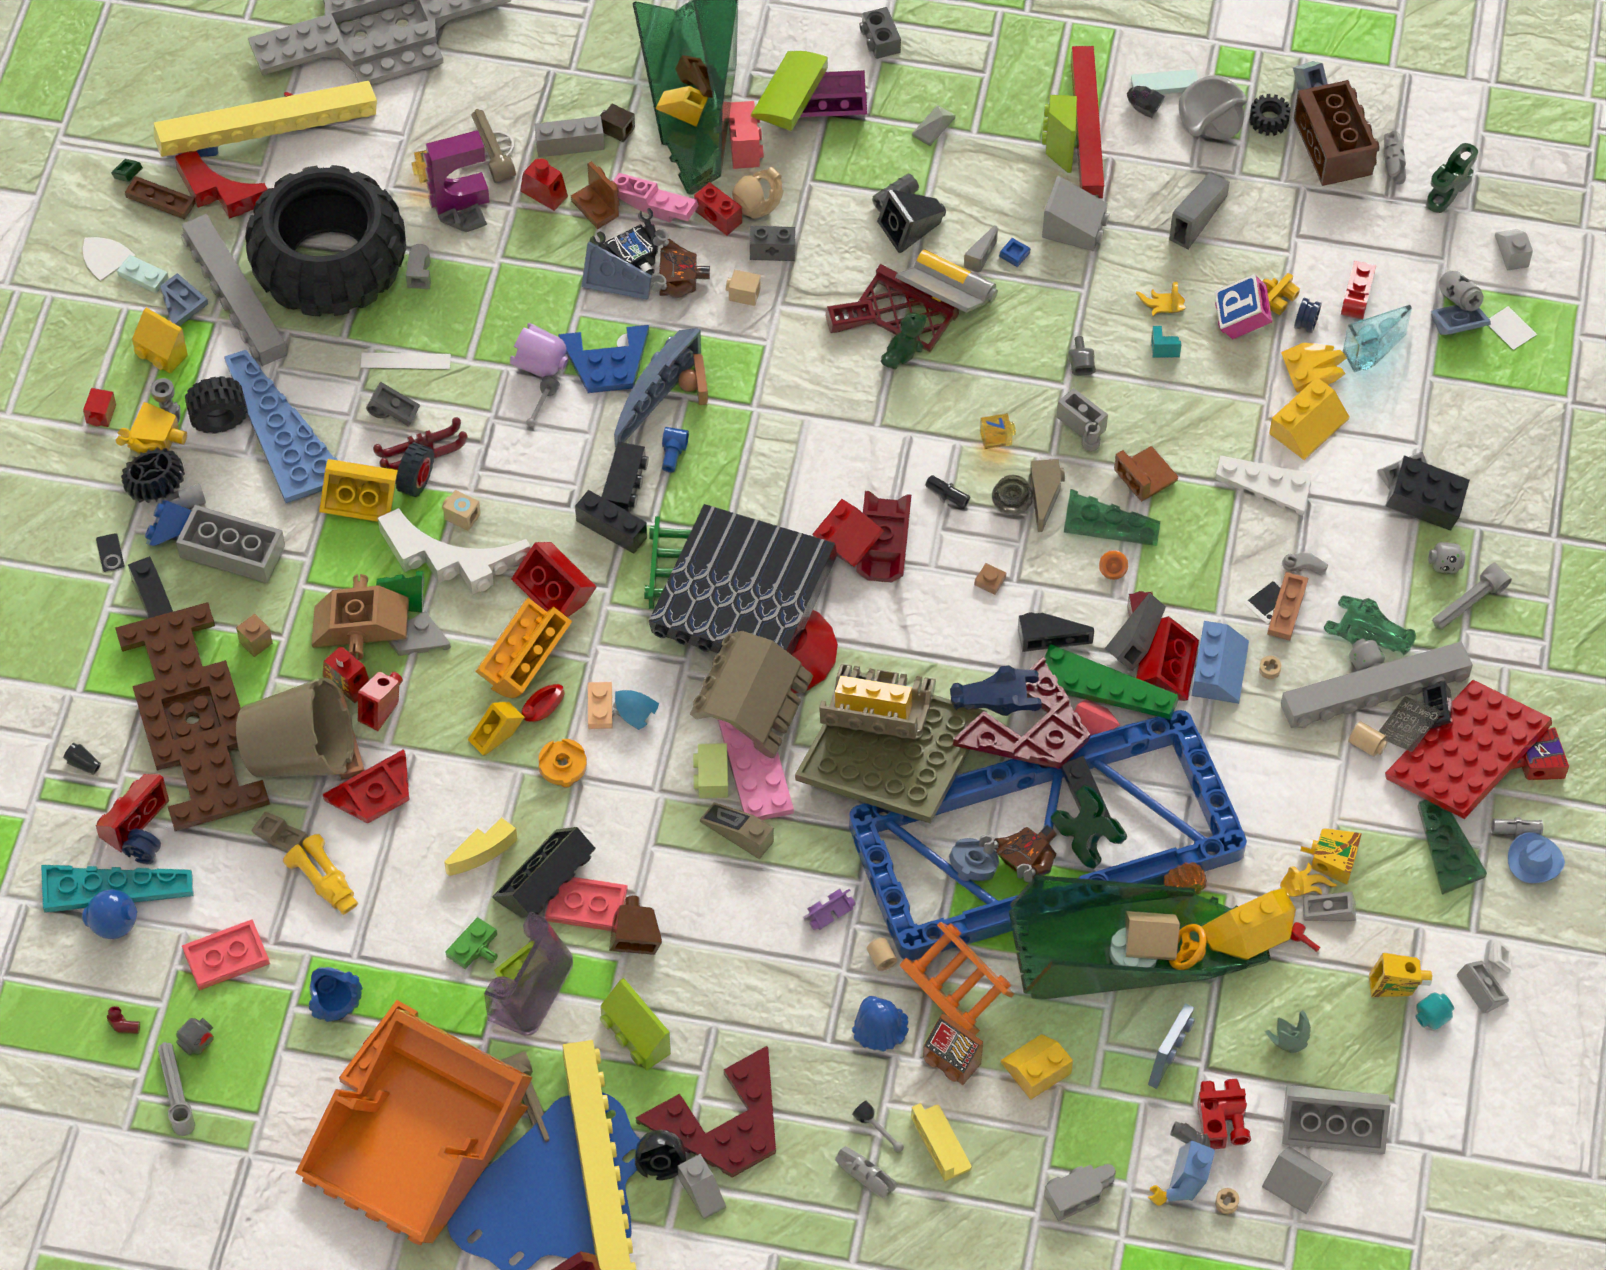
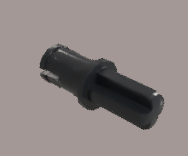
M934 475L928 477L925 483L928 489L941 495L943 500L948 499L962 509L970 501V495L955 488L954 484H948Z

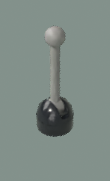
M867 1100L862 1102L852 1115L861 1123L870 1122L893 1145L896 1152H901L904 1148L903 1144L897 1142L874 1119L875 1112L872 1105Z

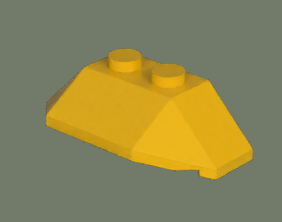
M1281 888L1242 904L1201 927L1205 930L1207 943L1212 951L1248 960L1290 939L1296 909L1285 888Z

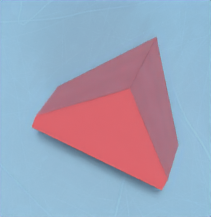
M1083 700L1075 708L1074 712L1078 713L1081 723L1087 728L1090 736L1113 730L1120 725L1108 708L1090 700Z

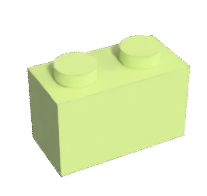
M727 743L698 744V753H693V768H698V775H693L694 789H699V798H728Z

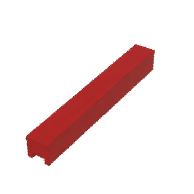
M1072 46L1071 72L1073 96H1077L1076 141L1080 188L1092 195H1098V198H1103L1104 173L1094 46Z

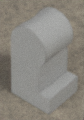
M424 244L413 245L410 249L406 271L407 288L430 289V270H426L431 263L429 248Z

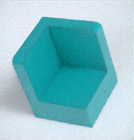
M1153 326L1151 335L1152 358L1180 357L1182 345L1179 337L1163 336L1162 326Z

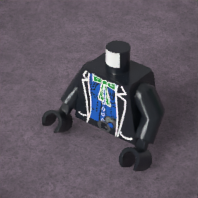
M650 208L647 209L649 218H644L642 211L638 214L639 220L645 224L644 227L639 224L606 242V236L601 231L597 233L600 242H597L594 236L590 238V242L651 276L654 274L652 266L655 264L658 246L653 244V239L656 237V229L650 221L653 217V211Z

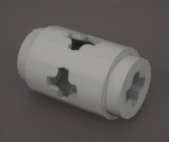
M1448 271L1440 278L1439 288L1441 293L1462 310L1475 311L1481 306L1484 298L1481 289L1460 272Z

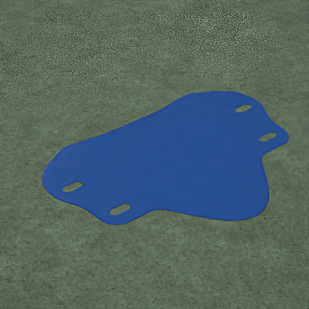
M602 1092V1095H607L609 1110H606L605 1114L610 1110L616 1112V1115L611 1119L613 1134H609L610 1142H615L617 1157L613 1158L614 1166H619L621 1181H618L617 1185L618 1190H623L625 1205L621 1206L622 1214H627L629 1229L625 1230L626 1238H631V1215L626 1195V1182L637 1171V1168L635 1166V1157L628 1163L623 1162V1157L630 1150H636L640 1139L632 1130L624 1107L615 1098ZM569 1096L556 1100L541 1117L550 1141L545 1142L539 1125L536 1123L504 1154L484 1169L448 1221L447 1228L453 1241L462 1250L489 1260L500 1270H528L541 1257L547 1255L568 1259L580 1251L595 1255ZM480 1229L482 1235L474 1243H469L467 1238L475 1230ZM521 1251L524 1253V1257L516 1265L509 1264L510 1258L517 1252Z

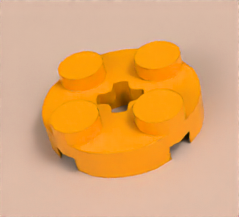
M562 739V741L555 743L553 740L547 743L539 753V772L544 779L552 784L570 787L574 782L582 778L586 772L587 757L585 751L574 740ZM566 758L567 765L560 766L557 760L562 761Z

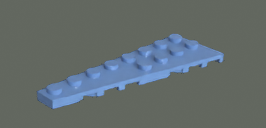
M247 350L224 356L231 377L242 386L248 409V417L285 503L321 492L327 460H337V458L332 456L327 450V446L313 433V429L298 411L292 408L283 393L281 394L273 381L270 378L268 379Z

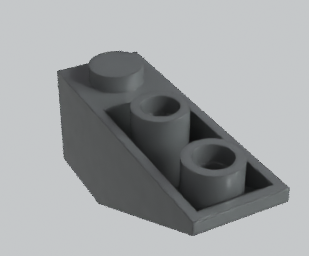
M1149 593L1105 647V650L1133 671L1148 653L1166 606Z

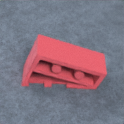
M754 101L728 103V123L733 169L760 167V158H764L763 144L759 145V140H762L761 127H758L757 123H760V120L751 117V113L755 108Z

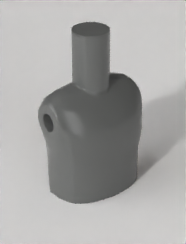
M1082 336L1075 337L1076 348L1068 352L1072 374L1077 376L1091 375L1096 372L1094 350L1092 348H1085Z

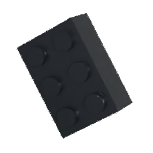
M1404 455L1395 469L1385 506L1451 531L1460 517L1470 479Z

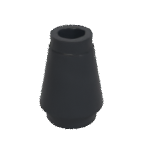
M75 742L68 747L63 756L68 765L92 775L101 766V762L82 744H76Z

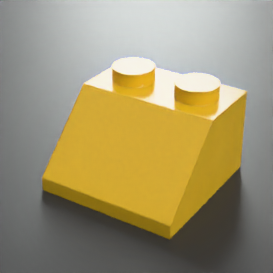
M146 307L132 337L134 352L139 358L152 362L159 370L163 369L171 374L188 356L183 329Z
M1040 1034L1001 1059L1002 1065L1030 1100L1072 1073V1058L1058 1041L1043 1034Z

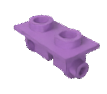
M838 889L827 896L830 901L823 905L819 901L807 908L809 914L803 918L805 919L810 916L812 921L809 923L812 929L821 930L834 921L830 913L831 911L839 918L853 910V906L856 903L852 897L848 898L846 896V893L851 890L848 889L842 892L841 889Z

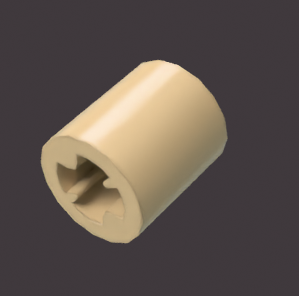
M878 938L867 946V951L878 971L887 970L896 964L897 958L886 938Z

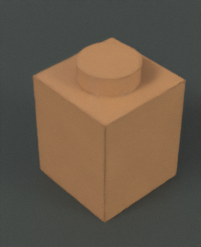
M253 614L236 627L239 643L254 657L273 644L270 628L256 614Z

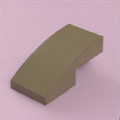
M264 812L252 828V832L286 853L297 844L303 848L302 843L308 837L306 832L287 825L283 818L268 812Z

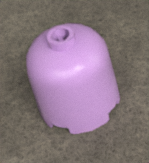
M528 323V329L523 328L517 338L514 347L518 350L515 357H510V364L540 377H552L557 374L559 369L563 371L568 362V358L565 357L567 349L564 341Z

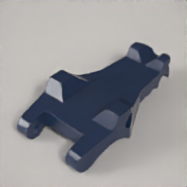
M1010 665L1001 666L994 675L983 681L966 685L953 683L950 688L951 703L956 710L961 707L966 708V710L986 708L1003 716H1008L1013 712L1021 710L1038 711L1042 708L1041 699L1028 698L1026 682H1038L1039 674L1036 670L1014 669Z

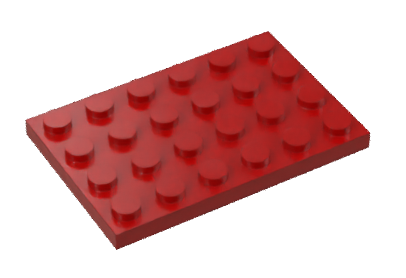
M1472 680L1451 702L1452 723L1427 729L1385 772L1387 780L1463 819H1466L1552 725L1551 717L1475 680Z

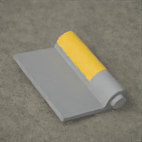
M926 249L922 250L913 268L899 272L895 277L932 295L933 299L939 302L942 300L966 313L986 305L989 301L993 302L998 293L995 283Z

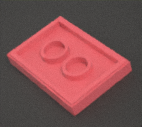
M573 877L569 882L563 883L558 888L559 893L548 901L545 921L611 931L615 912L620 905L625 904L628 885Z
M253 919L182 945L183 952L199 990L270 964Z

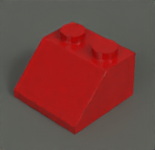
M841 499L812 535L834 542L836 544L837 557L855 567L882 535L884 530L858 508Z

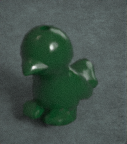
M909 313L901 320V332L891 339L887 352L882 354V365L896 369L899 363L904 364L910 361L915 352H922L923 344L921 341H917V337L924 330L927 319L926 315Z

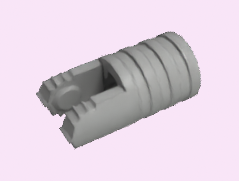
M200 484L175 491L174 494L169 493L166 495V498H161V503L163 500H167L187 509L193 508L194 505L199 506L206 503Z

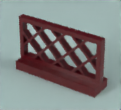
M880 264L876 269L875 277L858 302L874 301L876 309L874 312L878 318L876 317V322L872 323L895 335L901 332L899 324H901L903 319L897 318L896 310L909 308V312L913 313L912 306H924L926 312L921 314L928 317L930 326L925 327L922 333L932 331L933 338L929 344L920 340L919 336L917 341H921L923 344L922 349L931 352L952 320L955 321L959 315V309L942 300L939 302L933 299L932 295L895 278L898 272ZM879 283L887 288V293L875 295L873 290ZM902 295L906 297L907 302L894 305L892 297ZM890 299V307L878 309L877 300ZM862 310L863 316H867L866 311ZM893 311L895 320L889 322L881 320L880 314ZM941 315L945 317V320L941 324L933 325L931 316Z

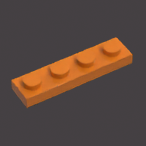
M396 1000L339 1076L340 1082L357 1091L396 1009L407 1011L417 1017L418 1011Z

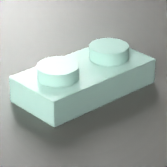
M130 254L117 270L118 276L154 293H157L160 286L169 278L166 271Z

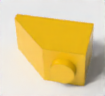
M510 702L492 703L469 736L468 741L482 755H486L514 734L524 716Z

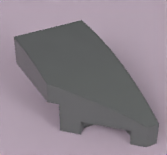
M478 203L459 212L453 208L438 215L440 222L464 232L487 225Z

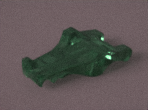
M1345 595L1341 596L1338 605L1347 609L1340 623L1328 620L1324 626V630L1327 633L1340 636L1352 645L1364 638L1366 641L1374 640L1378 646L1390 649L1393 652L1400 651L1403 655L1410 651L1416 640L1415 630H1406L1391 622L1380 611L1377 602L1370 598L1362 600Z

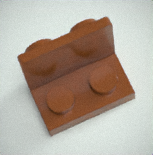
M591 161L587 163L589 185L572 194L571 202L599 229L619 217V189L614 181H610L605 176L603 169L599 166L597 167Z
M1152 446L1134 456H1128L1124 450L1118 452L1115 456V472L1141 502L1178 481V475Z

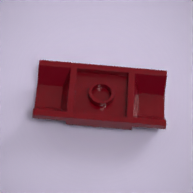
M865 491L863 513L884 530L882 535L857 564L856 572L866 580L892 583L903 577L912 495L907 494L898 500L881 499L870 491Z

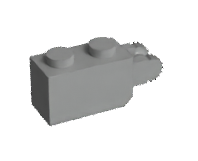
M1108 1163L1095 1169L1091 1165L1084 1168L1080 1166L1073 1169L1069 1175L1063 1178L1056 1177L1051 1179L1045 1186L1044 1197L1058 1222L1098 1204L1102 1196V1190L1107 1188L1108 1185L1111 1186L1115 1180V1167Z

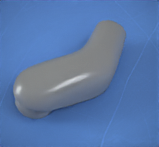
M1311 553L1288 554L1282 560L1283 568L1288 571L1309 569L1324 575L1328 568L1327 563Z

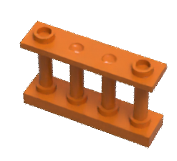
M939 922L937 926L944 934L919 960L912 961L905 958L899 965L949 1018L973 1035H976L980 1031L974 1025L977 1022L976 1018L1001 992L1011 998L1014 993L1009 989L1011 986L1010 982L1002 975L998 977L959 937L961 932L953 924L946 925ZM952 940L961 951L936 977L930 979L925 973L926 967ZM969 958L978 968L952 995L949 994L947 996L941 990L943 988L942 984ZM985 975L994 986L969 1012L963 1013L958 1008L960 1005L959 1001Z

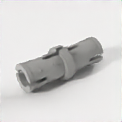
M1520 817L1509 820L1493 818L1491 830L1492 834H1513L1514 837L1528 832L1542 835L1543 821L1521 820Z

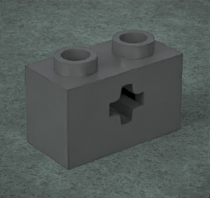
M750 226V260L795 261V227Z

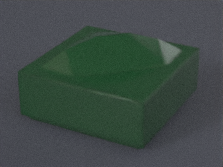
M124 159L111 174L114 179L129 182L143 167L140 162Z

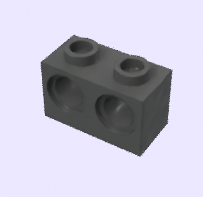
M883 7L862 13V22L859 23L862 35H866L868 50L870 52L873 51L875 58L879 59L901 53V37L888 8Z

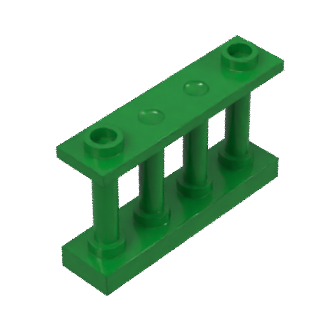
M655 516V524L650 525L649 539H653L650 583L645 585L644 599H649V609H654L655 597L660 598L664 589L656 588V577L669 578L673 570L671 568H657L658 557L679 558L682 549L659 548L660 538L688 539L691 529L660 528V516Z

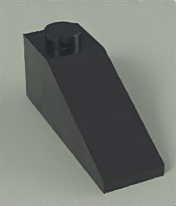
M149 556L128 564L131 580L148 618L173 612L151 557Z
M1029 612L1019 615L1018 632L1022 652L1048 649L1050 644L1059 648L1093 644L1094 627L1046 613Z

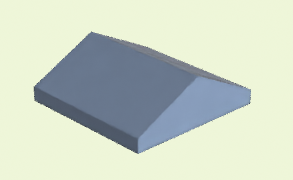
M1457 305L1431 310V316L1440 335H1448L1491 325L1490 319L1480 308L1475 311H1465Z

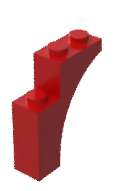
M197 151L184 152L174 156L177 171L189 193L195 198L197 207L209 205L219 200L229 219L253 210L259 197L268 189L265 183H241L217 174L203 162Z

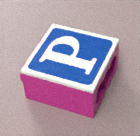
M1255 274L1215 291V306L1218 311L1219 328L1222 333H1226L1232 340L1272 323L1267 286Z

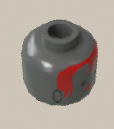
M190 1018L177 1031L176 1037L178 1040L176 1043L188 1055L192 1053L199 1055L214 1040V1036L210 1032L213 1027L204 1018L200 1021L196 1018Z

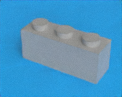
M601 116L534 124L538 158L604 150Z

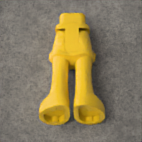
M320 834L307 837L302 843L303 848L297 844L289 850L283 858V863L286 867L290 869L299 867L315 887L316 894L322 896L334 909L338 908L341 914L344 915L358 905V902L353 897V890L349 888L345 880V874L333 865L323 849L325 840ZM305 851L308 854L312 855L313 858L318 862L323 871L326 873L325 876H322L318 872V870L312 864L310 859L307 857Z

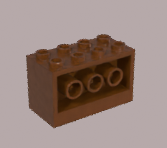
M1349 80L1299 90L1293 119L1321 185L1325 186L1373 175L1374 166L1377 165V152L1380 150L1379 142L1372 135L1371 124L1369 121H1366L1364 108L1362 105H1359L1356 89L1351 87Z

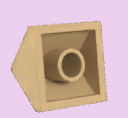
M1126 911V957L1176 960L1180 923L1175 914Z

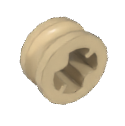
M1266 656L1261 660L1259 672L1264 678L1274 679L1280 675L1281 662L1278 658ZM1270 664L1274 665V669H1271V671L1266 670V667L1270 666Z
M1223 1188L1217 1193L1216 1208L1223 1214L1234 1213L1238 1208L1239 1195L1231 1188ZM1226 1197L1231 1198L1228 1206L1223 1204Z

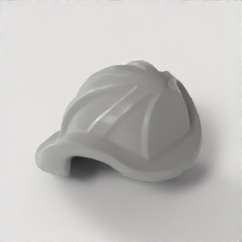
M1214 75L1206 76L1193 82L1182 93L1179 100V114L1183 124L1193 136L1205 134L1214 139H1228L1236 135L1243 125V106L1247 103V97L1229 79Z

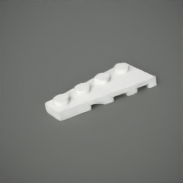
M1220 455L1215 479L1242 491L1246 489L1253 492L1260 499L1265 497L1276 502L1277 506L1284 509L1286 507L1296 511V514L1303 516L1312 473Z

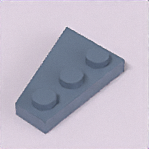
M590 241L587 243L581 287L646 300L649 298L652 279L650 274Z
M1186 1003L1184 1004L1157 1052L1148 1082L1149 1086L1157 1089L1169 1064L1173 1063L1177 1048L1180 1049L1186 1038L1185 1032L1189 1033L1195 1022V1019L1192 1018L1194 1007Z

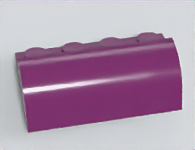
M865 70L825 72L800 117L867 115Z

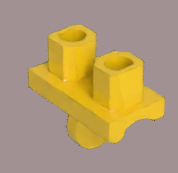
M1287 273L1279 283L1275 278L1272 280H1262L1267 286L1270 310L1278 315H1281L1288 305V302L1283 300L1282 297L1285 296L1289 300L1294 301L1300 292V288L1292 283L1293 275Z

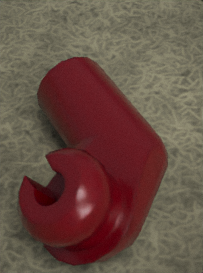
M113 1006L109 1008L107 1021L114 1031L118 1033H140V1021H127L121 1014L122 1010L119 1007Z

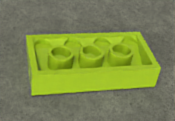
M787 51L752 111L751 117L792 131L828 69V57L807 51Z

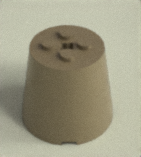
M319 678L247 704L240 709L236 722L237 744L243 763L253 776L340 775L347 771L346 765L352 762L354 752L353 725L349 708H344L340 700L343 694L331 679Z

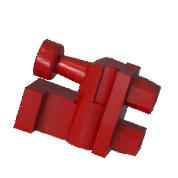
M1227 1079L1224 1081V1090L1217 1091L1213 1081L1201 1082L1197 1106L1201 1132L1203 1135L1207 1133L1209 1136L1210 1148H1226L1228 1135L1225 1121L1228 1120L1232 1121L1234 1128L1230 1133L1233 1145H1245L1251 1141L1250 1131L1244 1128V1117L1247 1108L1245 1088L1241 1089L1238 1079Z

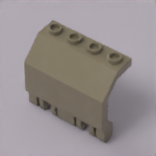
M744 631L730 633L722 641L723 646L712 662L713 667L703 681L700 694L693 701L690 715L695 719L713 717L730 723L753 741L754 748L769 758H775L783 740L772 732L771 729L773 728L780 733H787L801 703V698L790 689L792 688L799 693H805L813 675L801 666L800 661L773 640Z
M841 664L836 677L835 690L840 676L859 679L861 674L860 667L854 666L852 670V665ZM870 668L867 672L866 680L906 686L908 678L907 674L901 673L899 678V673L877 670L875 675V669ZM917 676L915 678L912 688V709L908 720L898 718V713H894L893 717L892 712H888L887 716L874 714V709H870L868 713V708H864L863 712L850 710V705H847L846 709H844V704H841L840 708H835L834 690L829 707L826 706V701H821L819 707L820 723L829 726L851 728L853 730L870 731L877 734L894 735L901 738L922 737L931 707L936 679L925 677L922 684V677Z

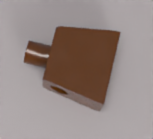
M628 896L625 898V905H620L614 914L609 951L655 955L662 944L655 911L651 907L640 906V898L638 896Z

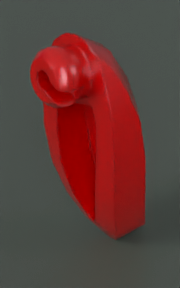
M560 684L548 685L531 695L521 711V714L524 716L523 720L536 722L548 717L557 708L565 695L563 686Z

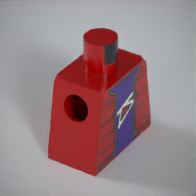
M1556 728L1548 729L1512 769L1522 768L1527 780L1565 779L1569 764Z

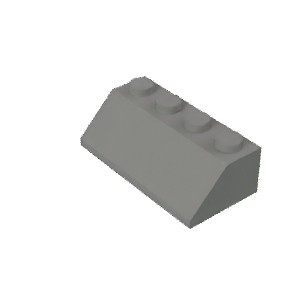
M1286 1085L1282 1144L1385 1154L1391 1106L1389 1095Z

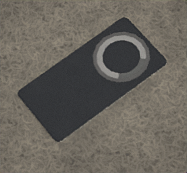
M114 533L97 537L96 542L103 572L124 568L125 565L118 534Z

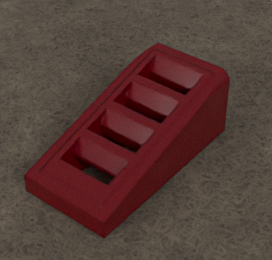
M871 300L827 306L825 313L830 333H837L876 322V315ZM865 308L867 316H863L861 309ZM854 311H856V314H857V317H856V318H854V315H853V312H854ZM843 314H847L848 319H845Z

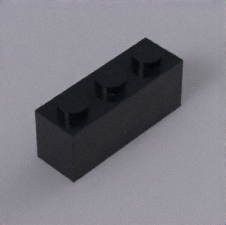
M623 442L617 443L601 496L629 513L631 508L636 507L638 498L636 491L641 489L643 483V475L641 474L648 467L649 457L645 455L644 446Z
M589 489L575 505L576 521L633 554L647 539V522Z

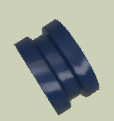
M1304 297L1296 316L1294 328H1304L1306 332L1312 333L1316 326L1322 303L1318 301L1313 303L1310 302V299Z
M141 829L130 830L127 836L128 840L122 846L123 853L129 858L131 855L134 856L136 862L152 864L156 857L155 853L161 847L160 840L147 831Z

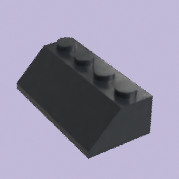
M578 827L556 829L492 898L521 918L535 917L543 910L542 905L559 893L558 888L575 876L576 873L574 871L591 859L592 856L590 854L596 848Z

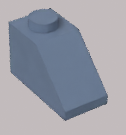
M1311 61L1293 67L1298 90L1328 84L1324 66L1321 62Z

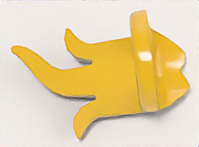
M1177 282L1172 283L1171 293L1159 294L1152 289L1151 297L1153 299H1149L1141 292L1136 291V295L1143 304L1149 308H1154L1152 310V317L1158 313H1177L1185 310V299L1178 293Z
M1308 862L1307 868L1299 871L1295 866L1289 867L1287 874L1280 883V887L1285 888L1289 897H1296L1310 892L1322 895V890L1319 887L1311 886L1316 883H1322L1329 887H1336L1337 884L1320 874L1307 876L1312 869Z

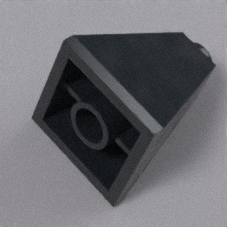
M888 190L877 222L897 252L902 253L937 227L946 215V209L942 203H939L937 198Z

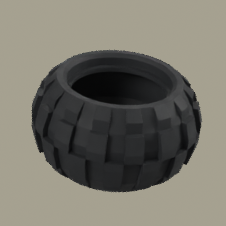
M317 165L305 167L301 172L296 174L289 173L275 182L274 188H268L257 200L253 210L254 215H250L245 232L247 258L253 275L265 292L268 293L270 291L275 301L287 309H301L304 315L320 317L322 314L334 313V316L349 314V310L353 308H365L375 302L378 293L388 290L396 280L399 271L398 267H401L406 251L404 220L399 213V207L386 189L382 190L373 178L359 171L351 173L349 168L331 165L330 168H318ZM325 232L344 233L358 241L353 247L329 256H310L295 251L305 239Z

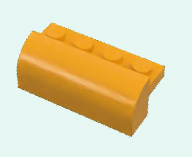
M525 599L475 672L492 684L491 689L496 693L508 698H517L525 691L572 621L555 607L546 612L531 599Z

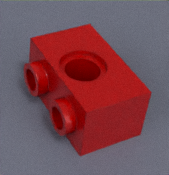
M709 182L694 195V199L697 200L699 205L695 212L726 236L742 224V206Z

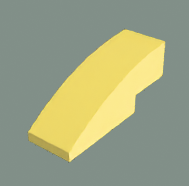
M502 817L485 834L477 828L444 861L446 874L452 876L463 873L493 860L517 841L516 828Z

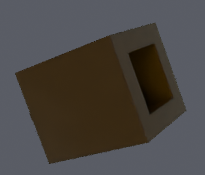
M613 103L607 110H603L600 115L603 133L623 143L635 128V114Z

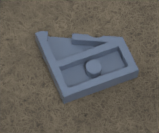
M178 273L160 286L170 320L177 326H181L208 305V299Z

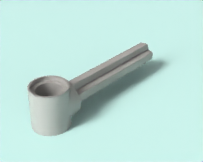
M1495 562L1490 564L1481 573L1478 584L1433 618L1434 626L1443 629L1488 593L1499 594L1504 591L1511 583L1512 578Z
M163 1042L162 1045L158 1046V1052L171 1105L168 1109V1116L174 1133L179 1136H186L193 1132L195 1121L191 1106L185 1101L173 1045ZM180 1118H186L184 1121H178Z

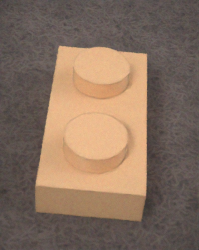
M588 682V729L613 728L612 682Z

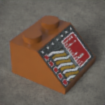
M942 1013L923 1046V1058L926 1063L931 1067H938L951 1081H957L964 1085L982 1062L983 1041Z

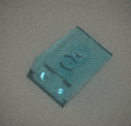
M1411 305L1347 326L1343 353L1346 355L1354 372L1368 370L1375 366L1406 335L1412 311Z

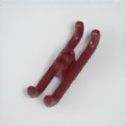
M454 417L451 426L434 433L428 430L425 431V436L423 437L421 433L416 434V439H413L412 436L407 437L408 442L387 449H382L380 444H375L373 451L376 456L382 458L379 462L381 468L398 470L401 460L389 463L386 458L404 453L413 442L432 448L434 450V458L462 448L466 444L468 436L466 432L461 431L455 442L434 449L433 442L448 438L460 429L461 420L458 417Z

